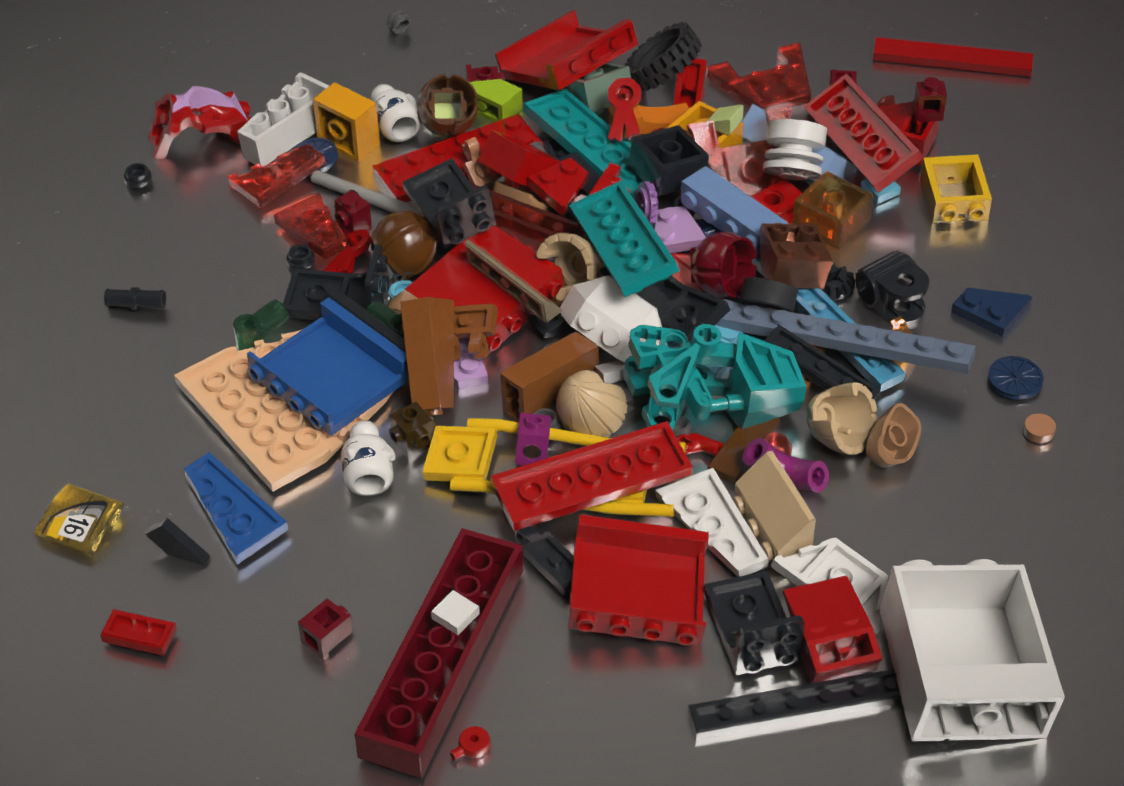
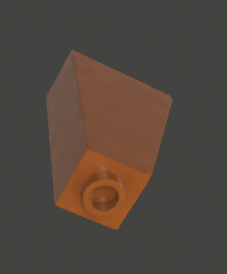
M425 297L400 301L412 403L417 402L424 411L428 410L432 416L443 415V409L454 408V300Z
M575 331L503 370L500 373L503 414L514 422H519L520 413L534 414L539 409H549L556 403L557 395L565 379L582 370L594 371L595 366L599 365L598 346Z

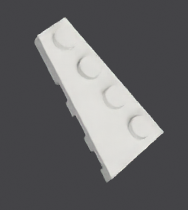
M714 468L655 490L656 498L662 504H674V516L688 529L709 532L707 548L737 577L769 567L768 557Z

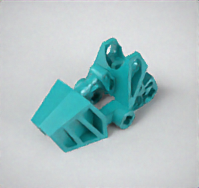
M710 324L697 326L693 333L692 342H688L687 336L676 329L638 325L630 331L628 347L632 355L625 360L623 378L632 397L650 393L649 404L643 407L641 414L648 427L657 424L654 421L656 416L663 415L669 418L671 422L669 425L674 430L687 404L692 415L697 420H707L710 412L726 410L737 426H740L742 429L800 410L805 401L807 386L792 351L741 332L738 333L735 344L720 343L721 332ZM640 338L646 339V342H641ZM668 341L678 342L682 347L678 349L669 348L665 343ZM706 366L732 367L733 369L729 370L728 379L714 378V372H711ZM634 368H639L640 372L634 371ZM712 396H722L724 398L713 399Z

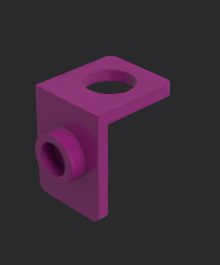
M520 413L515 464L527 465L547 458L551 416ZM528 445H535L541 450V454L537 458H528L523 454V449Z

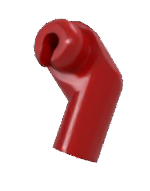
M698 433L680 434L677 436L679 442L686 443V455L705 452L716 456L723 447L722 442Z

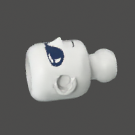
M381 84L375 87L372 91L371 99L377 106L378 128L382 138H387L393 142L410 140L417 134L421 125L417 111V100L409 93L406 94L400 90H394L388 84Z
M359 421L352 426L350 438L344 443L341 452L344 483L352 493L359 496H375L387 490L392 483L394 476L392 461L395 460V453L385 440L379 437V430L374 423Z

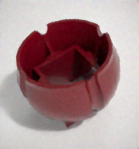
M725 231L712 234L704 238L697 246L690 248L691 282L696 283L702 291L720 299L737 298V295L741 293L744 278L755 277L757 265L752 263V260L757 257L755 248L751 241L736 233Z

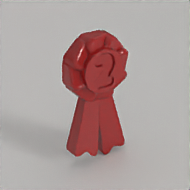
M618 78L608 88L609 102L616 108L608 140L616 139L621 143L624 125H626L628 140L633 136H640L639 126L633 109L641 101V88L631 78Z
M355 230L345 236L338 246L340 253L323 271L353 274L355 258L368 251L370 244L373 242L368 230Z

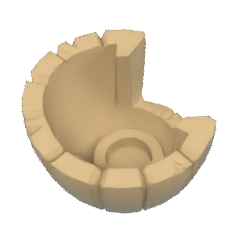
M559 233L545 239V242L540 245L537 257L543 259L556 257L555 265L562 268L564 283L568 285L559 290L556 295L557 300L564 301L573 285L599 278L601 273L600 257L594 247L584 238L574 234Z
M582 370L574 373L572 376L570 375L561 385L556 400L557 415L562 426L567 431L609 437L611 433H615L621 427L622 420L626 418L624 414L627 413V399L621 387L604 383L601 377L593 371Z
M846 383L834 386L814 396L806 408L807 424L814 437L823 445L838 453L856 455L864 451L871 430L877 422V415L874 414L877 412L875 399H872L873 395L870 390L860 383Z

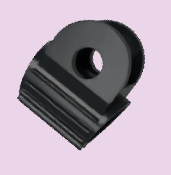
M898 250L892 251L857 270L854 281L856 282L855 288H857L858 295L868 308H873L885 321L898 326H909L923 318L925 302L922 297L928 291L929 277L909 255ZM902 278H908V279L912 280V282H911V283H910V282H907V281L903 280ZM904 303L909 306V309L907 311H898L893 305Z

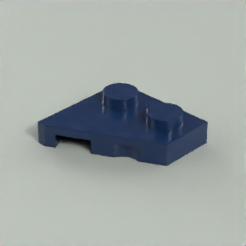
M966 288L952 304L951 313L1003 337L1029 308L1032 296Z

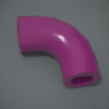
M759 438L751 441L743 452V462L751 468L766 452L772 450L799 491L822 492L828 484L829 471L824 462L790 456L772 446L765 439Z

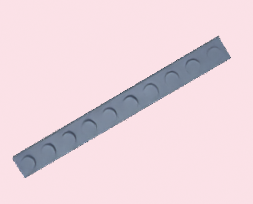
M730 300L725 301H727L731 311L715 324L735 331L766 337L779 324L810 345L968 374L976 355V346L961 342H952L929 336H919L901 331L848 323L841 320H831L813 315L732 302Z

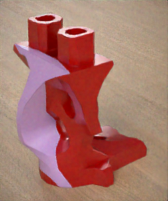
M192 86L181 95L165 94L159 101L155 102V116L148 135L149 142L153 143L154 159L165 158L173 138L179 137L180 132L187 127H194L203 134L226 133L230 140L240 144L238 131L252 118L248 117L250 114L248 102L238 101L232 91L222 94L218 90L200 86Z

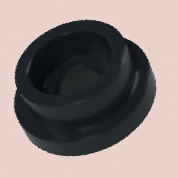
M134 163L125 170L124 181L130 187L142 188L152 180L151 171L145 164Z
M295 245L289 249L286 256L287 265L292 269H308L315 263V254L307 245Z

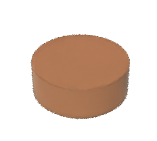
M1032 414L1025 420L1023 433L1028 440L1034 443H1047L1054 437L1056 423L1048 415Z

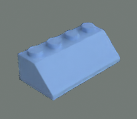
M752 104L742 121L744 137L742 142L754 150H757L758 147L765 151L778 148L767 143L769 122L781 118ZM825 146L822 150L812 151L823 157V164L817 165L822 168L821 178L804 181L817 189L820 185L831 189L855 172L857 168L851 161Z

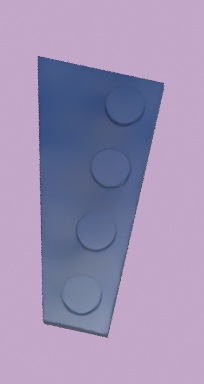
M210 452L184 468L188 482L236 564H239L288 531L287 521Z

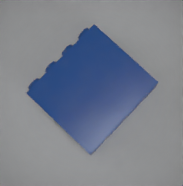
M327 298L320 303L322 317L262 358L249 351L247 359L249 365L248 373L255 382H261L276 398L280 397L287 402L294 412L304 415L316 429H322L332 436L409 381L407 357L403 350L331 298Z

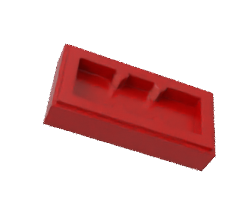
M113 609L100 637L101 641L164 656L177 628L175 622Z

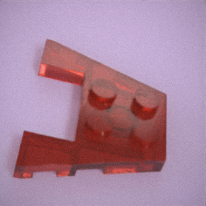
M799 42L779 47L777 57L783 65H778L772 69L756 71L739 77L728 61L706 67V76L709 79L713 80L715 78L720 81L721 87L726 91L733 90L739 95V100L749 107L754 104L770 113L807 104L811 101V90Z
M792 105L766 110L767 125L772 120L790 119V116H792ZM713 120L687 125L690 136L709 154L708 167L749 196H753L768 186L783 180V178L767 174L763 171L764 162L769 160L765 158V151L778 148L767 143V140L719 148Z

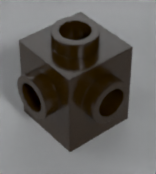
M414 402L390 414L391 428L389 429V435L393 443L408 458L430 447L434 433L433 428L436 424L428 410L424 411L417 402Z

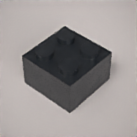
M680 125L632 138L628 165L644 182L649 181L655 186V191L658 193L657 196L681 190V184L684 179L704 166L708 167L709 154Z

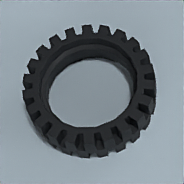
M674 23L671 27H665L662 32H656L654 37L650 36L646 39L647 42L645 44L639 45V49L633 51L632 56L628 57L627 63L624 66H629L631 79L640 85L641 91H649L651 88H657L659 84L667 83L668 79L672 80L676 77L675 74L683 72L684 67L689 66L692 63L691 60L696 59L698 56L697 53L701 51L702 43L688 23Z

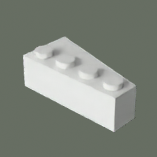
M301 72L295 76L296 82L293 85L287 84L281 90L282 95L277 100L271 99L266 104L267 109L264 112L256 113L238 131L243 158L262 168L316 133L313 99L328 88L329 85Z

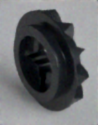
M834 263L827 279L832 281L827 283L826 280L824 289L821 290L831 300H838L849 296L855 288L854 273L847 272L846 266L839 268Z

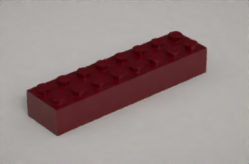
M461 528L354 733L357 758L419 778L423 777L524 571L523 545ZM452 590L478 605L480 614L459 635L434 621L431 616V611Z

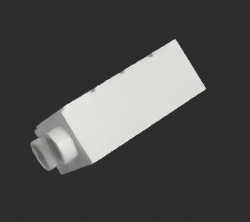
M979 559L966 565H933L926 560H912L901 566H893L880 603V614L886 639L888 640L894 671L897 674L896 679L903 707H905L904 712L911 740L1047 738L1065 696L1025 566L998 565L990 559Z

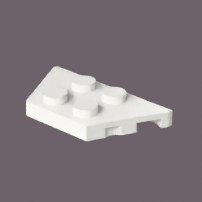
M836 537L822 541L817 546L810 545L800 548L797 554L785 558L779 555L773 559L771 567L796 586L847 575L873 626L877 638L880 631V603L888 581L886 573Z

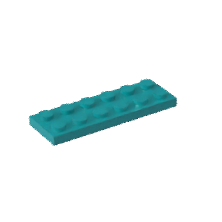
M567 89L524 103L523 113L570 154L577 152L600 176H602L610 162L621 166L619 178L622 179L625 187L631 191L633 199L635 198V192L639 184L644 181L628 165L631 143L624 137H622L621 143L616 139L609 141L608 136L611 126Z
M621 180L569 205L574 217L624 297L639 293L645 287L658 281L666 280L671 275L680 271L677 262Z

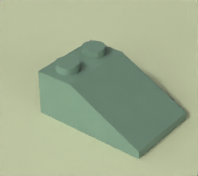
M607 62L563 89H567L596 115L604 112L603 109L612 106L608 99V88L618 78H631L629 66Z

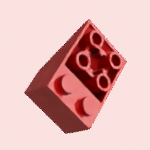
M912 102L879 106V109L912 142L922 156L926 158L938 134L940 121L916 122ZM923 107V109H935V107ZM923 159L915 165L921 166Z
M847 575L782 591L790 617L799 615L803 617L805 622L801 654L810 684L877 670L883 659L873 626Z

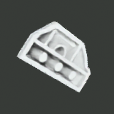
M604 276L573 285L560 306L562 309L561 315L571 327L623 362L632 355L628 347L631 329L638 325L662 327L657 308L637 294L624 297L611 276ZM640 338L641 342H646V339Z

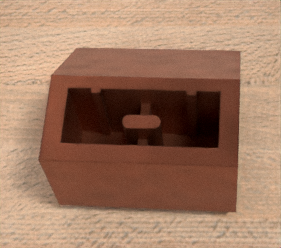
M762 223L760 227L761 271L765 279L782 282L795 288L824 289L833 260L817 226L808 223Z

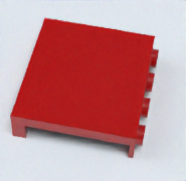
M572 10L494 55L499 71L504 72L505 79L561 90L637 46L638 41L632 20L624 19L607 30L580 26L576 12Z
M492 226L488 230L459 243L405 288L406 291L418 299L425 297L454 300V306L494 304L498 308L495 336L486 337L489 349L488 355L492 351L497 350L501 343L511 334L516 333L529 320L528 317L535 314L468 262L465 248L467 240L485 249L549 300L555 298L559 290L565 287L562 268L548 259L538 258L537 252L496 226Z
M579 514L574 542L568 628L583 632L592 631L613 634L615 636L644 638L650 641L659 640L682 645L700 646L706 628V622H703L704 565L709 532Z

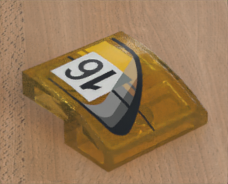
M68 483L51 502L33 534L40 539L93 557L105 531L112 532L125 504Z

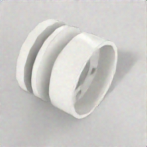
M778 119L770 121L768 124L767 143L778 148L765 151V158L769 160L764 162L763 171L788 180L821 178L822 168L817 165L823 164V157L812 151L825 148L827 128L823 125L804 120Z

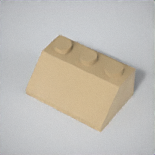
M768 451L735 483V497H732V500L768 557V561L772 564L776 556L782 555L785 558L797 554L800 548L813 546L816 518L773 451Z

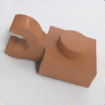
M473 137L466 140L465 144L461 145L469 162H466L463 168L474 189L498 181L500 178L486 171L487 166L478 161L481 150L477 139Z

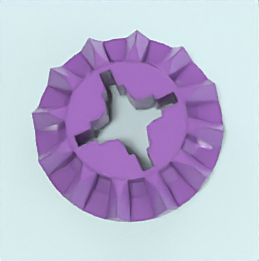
M646 181L639 184L634 200L653 226L657 221V214L659 213L658 193L655 191V186Z

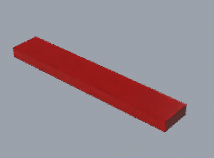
M876 37L874 61L1031 77L1033 53Z

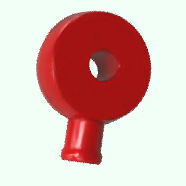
M468 727L461 732L458 747L450 750V756L454 761H457L462 756L471 759L481 758L488 753L491 746V738L482 727Z

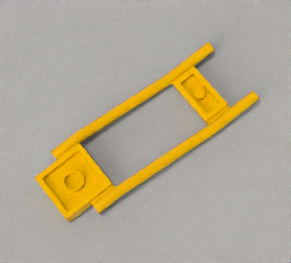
M468 418L467 427L435 426L422 471L424 480L450 482L451 491L495 494L491 481L486 479L498 437L497 431L518 435L519 422L502 419ZM550 428L549 440L582 446L611 439L609 437ZM679 442L684 452H686V443ZM647 489L611 500V502L608 501L583 509L615 515L674 516V504L645 503Z

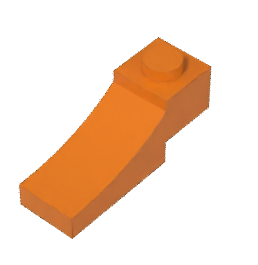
M687 103L664 107L637 105L633 111L640 134L644 135L666 129L689 110ZM613 106L608 107L610 126L616 112V108ZM624 125L623 129L624 138H627L626 125Z

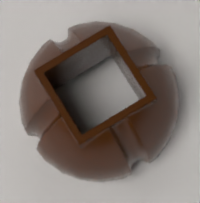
M445 74L435 76L425 83L417 99L419 107L417 111L422 124L433 134L442 137L446 134L454 137L466 132L474 124L479 112L477 92L467 79L457 74H452L450 78H447ZM434 103H456L457 119L435 118Z
M411 210L408 212H395L386 216L371 233L374 244L382 245L383 255H387L388 263L401 276H407L408 279L421 274L430 266L436 255L437 247L441 244L425 218Z

